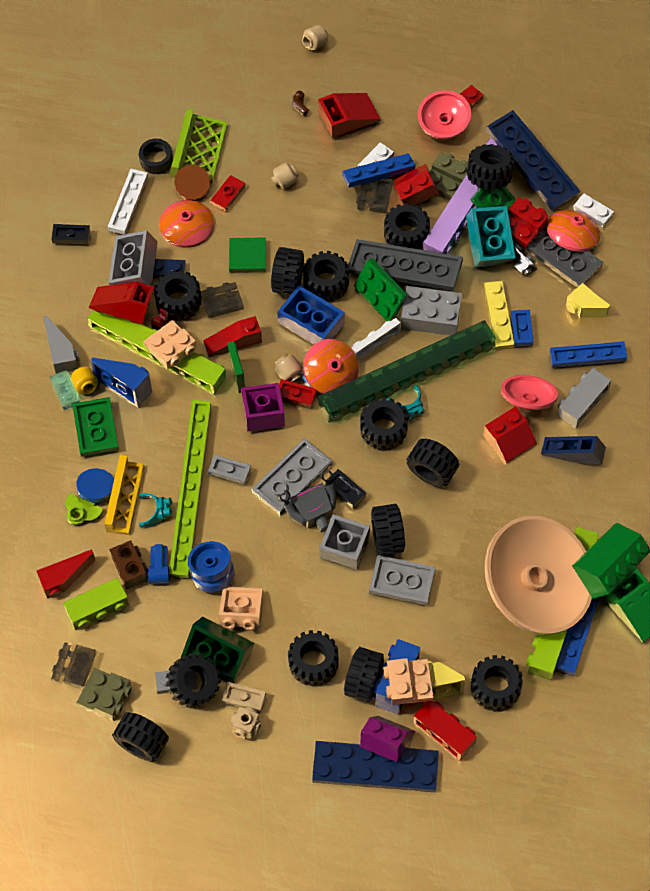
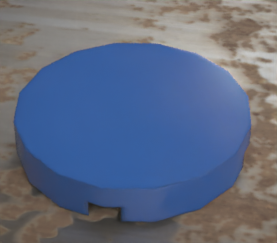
M99 468L88 469L78 476L76 481L77 493L82 499L85 498L91 503L108 500L111 496L114 478L106 470Z

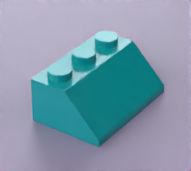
M507 206L472 208L466 215L474 268L492 267L514 260L515 252Z

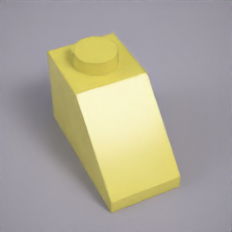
M583 283L567 297L566 307L571 313L579 317H606L609 314L610 305Z

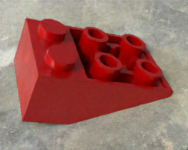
M333 93L318 99V112L332 138L381 121L367 93Z
M136 281L97 287L89 309L110 314L116 318L127 319L133 323L143 324L150 307L154 286Z

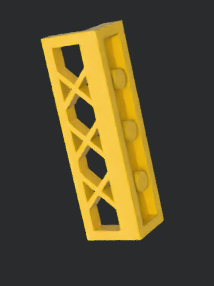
M127 455L119 456L104 523L106 532L124 535L130 534L144 470L143 463L129 462ZM128 468L139 469L138 474L130 478L127 474ZM131 483L134 491L126 495L123 491L124 487ZM128 501L131 505L130 509L123 513L120 505ZM124 518L127 522L126 529L116 528V522Z

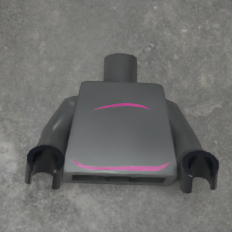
M329 471L330 478L327 480L324 479L323 473L320 475L321 479L325 481V485L320 483L292 497L289 491L283 490L286 494L284 500L280 494L277 495V499L280 502H284L283 506L291 520L305 525L307 528L317 525L320 532L327 530L329 525L327 520L332 517V511L336 508L337 498L334 483H331L333 479L331 471Z

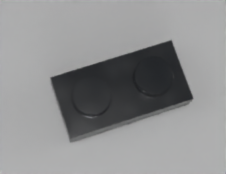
M53 224L52 243L88 245L90 225Z
M337 469L333 473L331 483H334L336 494L353 509L366 497V492L341 470Z

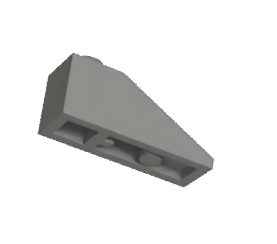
M47 316L43 317L55 373L78 369L76 363L80 361L78 350L74 351L72 343Z

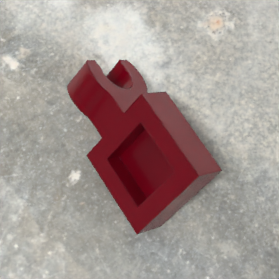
M160 308L158 317L155 315L151 320L152 329L159 330L169 323L166 320L167 311Z

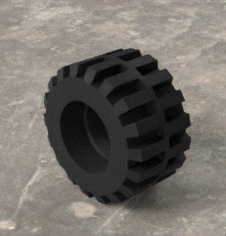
M483 144L482 146L475 147L469 153L468 180L473 185H477L476 187L484 188L485 190L506 187L512 180L514 156L505 147L502 148L500 145Z
M404 203L403 206L398 204L396 208L392 207L390 212H387L384 220L386 243L419 250L421 246L423 247V242L430 231V219L427 216V212L422 211L420 206L415 207V204L408 205V203ZM410 225L415 229L412 231H402L399 227Z
M279 247L274 258L271 275V289L273 293L291 295L301 285L304 266L302 250Z
M320 251L318 255L316 253L313 254L312 258H308L303 266L304 288L329 302V299L337 300V296L342 297L343 292L346 293L347 286H349L347 262H344L342 256L338 257V253L334 252V254H331V251H327V253ZM322 273H330L335 277L329 280H322L317 276Z
M172 270L170 274L166 272L164 277L160 276L158 282L155 283L154 296L158 311L160 308L167 311L169 320L174 318L177 321H181V318L186 320L188 316L193 317L195 311L198 312L200 309L199 306L202 303L200 284L196 281V277L194 275L191 276L189 272L183 273V270H179V272ZM175 292H184L187 294L185 297L181 299H172L169 297L172 293Z
M377 398L374 399V403L370 401L367 403V407L364 406L360 415V431L366 444L370 443L372 448L378 447V450H382V448L390 450V447L396 448L398 443L402 444L403 438L407 436L408 414L404 407L401 408V403H394V399L391 398L390 401L386 400V398H382V400ZM381 419H387L393 422L394 425L388 429H381L376 427L374 423Z
M423 438L418 440L406 459L408 468L419 479L438 487L447 486L460 465L458 458L446 446L437 441Z
M395 503L372 507V529L375 546L379 555L404 552L405 534L398 505Z
M309 630V634L302 632L300 633L301 637L296 636L294 643L291 642L289 646L288 661L290 672L294 674L297 681L301 679L302 684L309 682L310 686H314V683H318V686L323 685L322 681L325 680L326 683L330 681V676L334 677L336 670H338V647L335 645L334 639H329V635L326 633L322 635V631L317 630V633H313V630ZM318 651L325 656V659L318 665H308L302 660V657L307 652Z
M359 647L355 651L344 684L345 696L368 703L371 701L375 694V684L377 680H380L381 670L384 665L383 653Z
M190 654L176 660L174 665L170 666L168 669L170 672L166 674V678L169 679L166 682V687H170L168 693L169 695H174L172 698L174 701H180L179 704L182 706L196 707L209 702L210 699L216 696L215 692H218L220 689L218 684L221 683V678H218L220 670L216 671L215 667L217 665L215 662H210L211 658H204L203 654ZM188 669L197 671L202 678V686L198 692L190 690L185 684L184 677Z
M493 655L492 659L485 657L484 662L479 661L477 667L473 670L471 679L472 696L474 699L477 698L479 705L483 703L484 708L487 710L491 707L492 711H496L497 708H500V711H504L506 706L508 708L512 707L513 702L516 703L521 694L523 684L522 672L519 671L517 664L513 665V660L509 659L507 661L505 660L506 657L502 655L501 658H497V655ZM491 676H500L507 681L509 686L504 690L495 691L486 685L485 680Z
M126 712L112 734L114 740L123 749L140 759L152 762L158 759L169 740L168 735L159 725L142 715Z

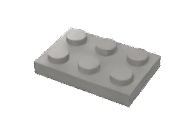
M377 555L369 594L427 606L435 567Z

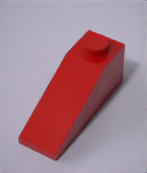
M256 316L239 320L203 340L208 357L227 353V343L234 341L237 349L262 343L261 329Z
M92 549L36 570L46 598L61 595L95 561Z

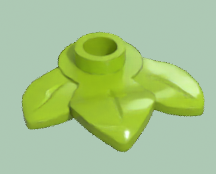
M72 493L65 501V506L68 510L67 520L73 525H80L84 521H93L103 511V508L95 506V503H91L85 498H78ZM77 514L80 515L79 518H73Z

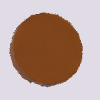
M187 165L178 170L174 186L181 198L185 200H200L209 190L210 179L203 168L198 165Z

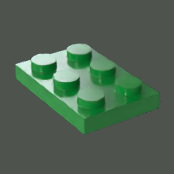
M373 258L367 260L354 284V287L386 321H392L396 318L408 296Z
M110 397L72 403L81 457L119 450Z

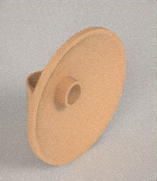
M537 515L516 518L497 531L487 549L485 578L494 603L509 621L528 632L544 635L562 632L575 625L584 616L592 597L572 567L586 552L579 539L561 523Z

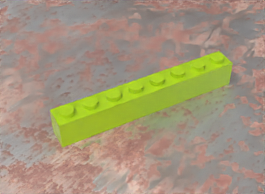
M95 310L87 318L89 328L164 367L143 343L144 340L158 330L150 329L144 323H133L130 320L116 318L110 314L96 312ZM195 352L181 359L178 365L168 369L212 394L216 393L226 379L225 368L220 363H214L205 355Z
M576 526L573 533L586 551L599 537V533ZM568 629L555 634L535 636L532 645L535 651L534 654H529L526 663L529 666L528 673L548 680L552 679Z

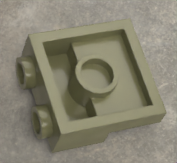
M440 152L430 171L440 195L451 200L467 175V161L462 160L460 162L451 153L444 154Z
M94 668L76 704L79 707L114 721L116 715L119 716L123 709L122 703L125 697L128 698L132 691L130 680L112 672L108 674Z

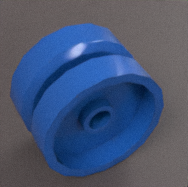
M215 541L203 542L197 545L188 556V567L192 580L200 590L210 593L218 592L227 588L232 583L235 569L230 551L222 543Z

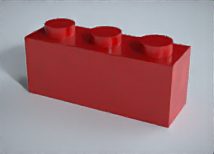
M426 701L413 717L415 725L459 761L476 744L477 737L475 732L470 727L465 728L460 724V720L454 714L449 715L438 701Z

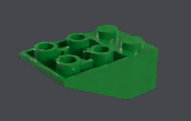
M634 568L610 594L604 595L603 600L638 639L644 643L650 638V582L637 568Z

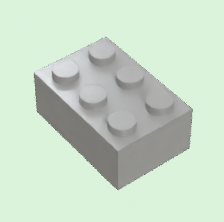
M147 230L115 237L109 276L110 285L137 281L152 286L158 241Z
M406 286L405 293L408 296L403 304L401 329L456 336L462 293Z

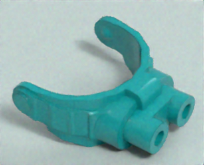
M417 385L413 386L418 395L416 401L409 405H401V408L404 407L406 409L409 420L414 419L416 414L422 415L425 412L422 407L421 393Z
M141 493L139 495L141 499H154L157 505L153 516L149 520L139 523V527L155 526L161 520L166 519L167 516L172 515V509L170 508V505H172L171 498H158L150 493Z

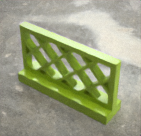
M186 109L170 176L175 177L178 170L189 163L190 165H195L193 161L200 158L204 163L200 167L203 169L208 168L211 173L209 177L210 183H212L227 122L193 114L194 110ZM195 120L203 122L205 126L198 129L194 124ZM215 125L220 126L222 130L215 133L211 127ZM208 129L211 136L204 138L201 132ZM197 134L201 141L194 144L191 137ZM215 139L218 145L211 148L208 141ZM204 144L208 150L201 153L197 147ZM194 149L197 155L190 158L187 151ZM211 153L214 160L207 162L204 156Z

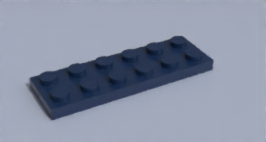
M514 110L486 127L485 131L495 143L502 148L505 147L507 151L512 153V156H514V166L551 211H554L580 193L578 187Z
M316 741L312 783L436 793L439 750L405 748L400 759L396 762L361 748L360 744Z

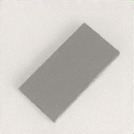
M304 438L252 488V492L281 515L285 511L284 502H280L277 499V495L280 494L284 500L286 494L283 490L289 491L291 497L307 490L320 477L321 473H324L333 464V461Z

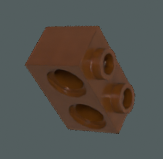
M131 540L109 549L111 558L126 590L148 581L146 575L148 573L147 565L145 562L141 563L139 559L142 556L138 546L133 545ZM125 554H131L129 558L122 557ZM133 570L139 571L135 575L129 574Z

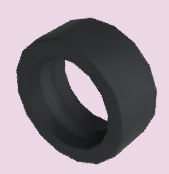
M155 138L150 139L139 148V161L145 171L159 174L168 170L172 165L173 153L171 146L166 141ZM153 150H161L166 153L165 159L159 162H150L146 160L145 156Z

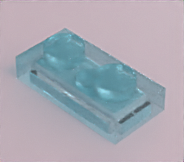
M67 370L49 377L63 410L73 407L72 403L80 402Z

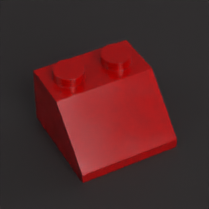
M426 164L394 179L395 188L403 204H415L416 206L439 194Z
M516 406L484 426L483 437L505 464L537 445L527 420Z

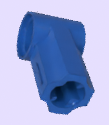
M162 544L151 546L150 566L148 568L149 584L169 583L168 547Z

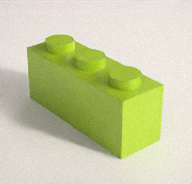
M117 577L63 602L76 630L89 626L95 620H102L112 612L122 611L129 605V601Z

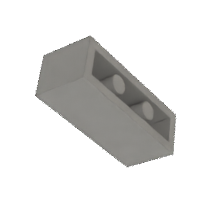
M594 368L589 373L585 372L578 386L574 385L569 392V396L566 399L563 398L558 404V417L574 428H577L609 390L611 380Z

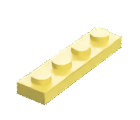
M503 281L484 283L495 350L514 348Z

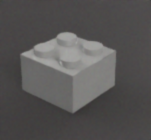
M333 514L319 548L320 558L357 570L370 537V526Z

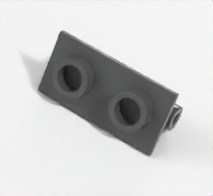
M514 243L515 259L509 262L513 264L517 259L518 262L514 267L522 275L528 276L532 271V267L537 269L534 265L536 261L528 254L524 256L521 253L523 249Z

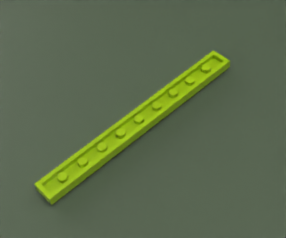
M192 400L169 577L189 578L188 556L193 550L211 401Z

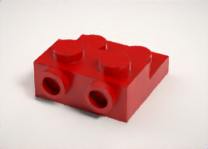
M519 197L508 209L512 240L527 248L547 225L549 216L543 208L537 209L532 206L533 204L529 199H521Z

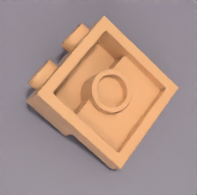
M173 320L143 341L144 346L167 370L172 366L178 365L181 359L191 355L197 348L193 337L185 329H181Z
M227 587L223 589L219 611V625L226 629L243 627L246 630H253L254 628H259L263 588Z
M406 658L387 661V666L383 667L384 678L389 680V686H386L387 699L391 698L392 705L433 701L428 659L408 661Z

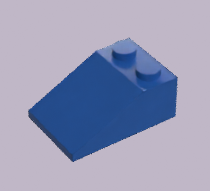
M92 358L90 360L98 381L139 408L152 393L149 372L144 367H138L132 363Z

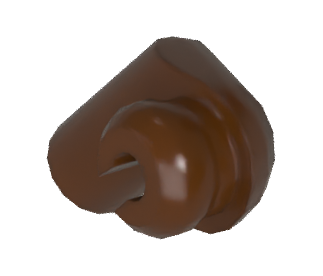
M299 90L293 95L292 106L301 115L306 116L309 109L303 105L305 94Z

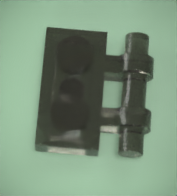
M384 178L376 180L374 183L369 182L359 185L360 194L356 200L357 210L363 211L364 206L367 204L370 205L369 211L387 213L393 180ZM368 191H372L371 196H367Z
M236 282L222 283V286L214 288L211 286L201 291V298L209 296V298L203 299L208 318L244 309L239 290L231 292V290L237 289Z
M64 642L62 649H59L58 661L52 668L51 680L58 682L60 676L64 675V684L83 689L94 661L96 650L76 645L73 652L70 651L72 645ZM66 659H71L69 667H64Z

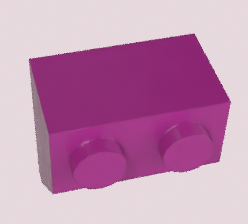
M279 383L241 388L247 432L285 426V413Z
M373 716L368 719L361 730L360 747L398 762L413 737L415 730L383 717Z

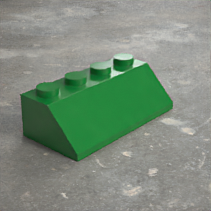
M615 523L572 567L594 599L610 594L650 553V548L641 534L619 523Z

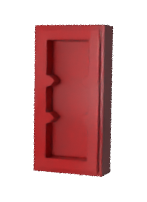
M230 175L210 200L211 204L226 212L245 188V182Z

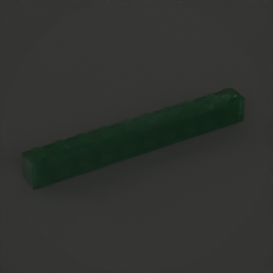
M483 320L319 395L318 405L328 423L338 421L349 413H356L370 401L374 403V399L388 398L399 390H406L416 382L425 381L429 376L438 375L445 369L455 367L466 359L470 360L479 353L490 351L495 347L496 337L486 321Z

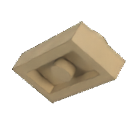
M227 682L221 702L246 709V707H249L261 713L266 691Z

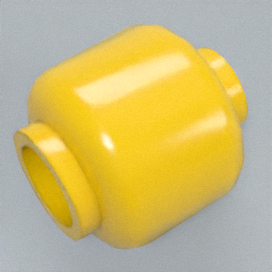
M80 367L71 375V383L80 394H91L98 386V379L89 367Z

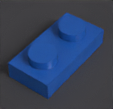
M512 310L511 320L514 347L533 346L530 310Z

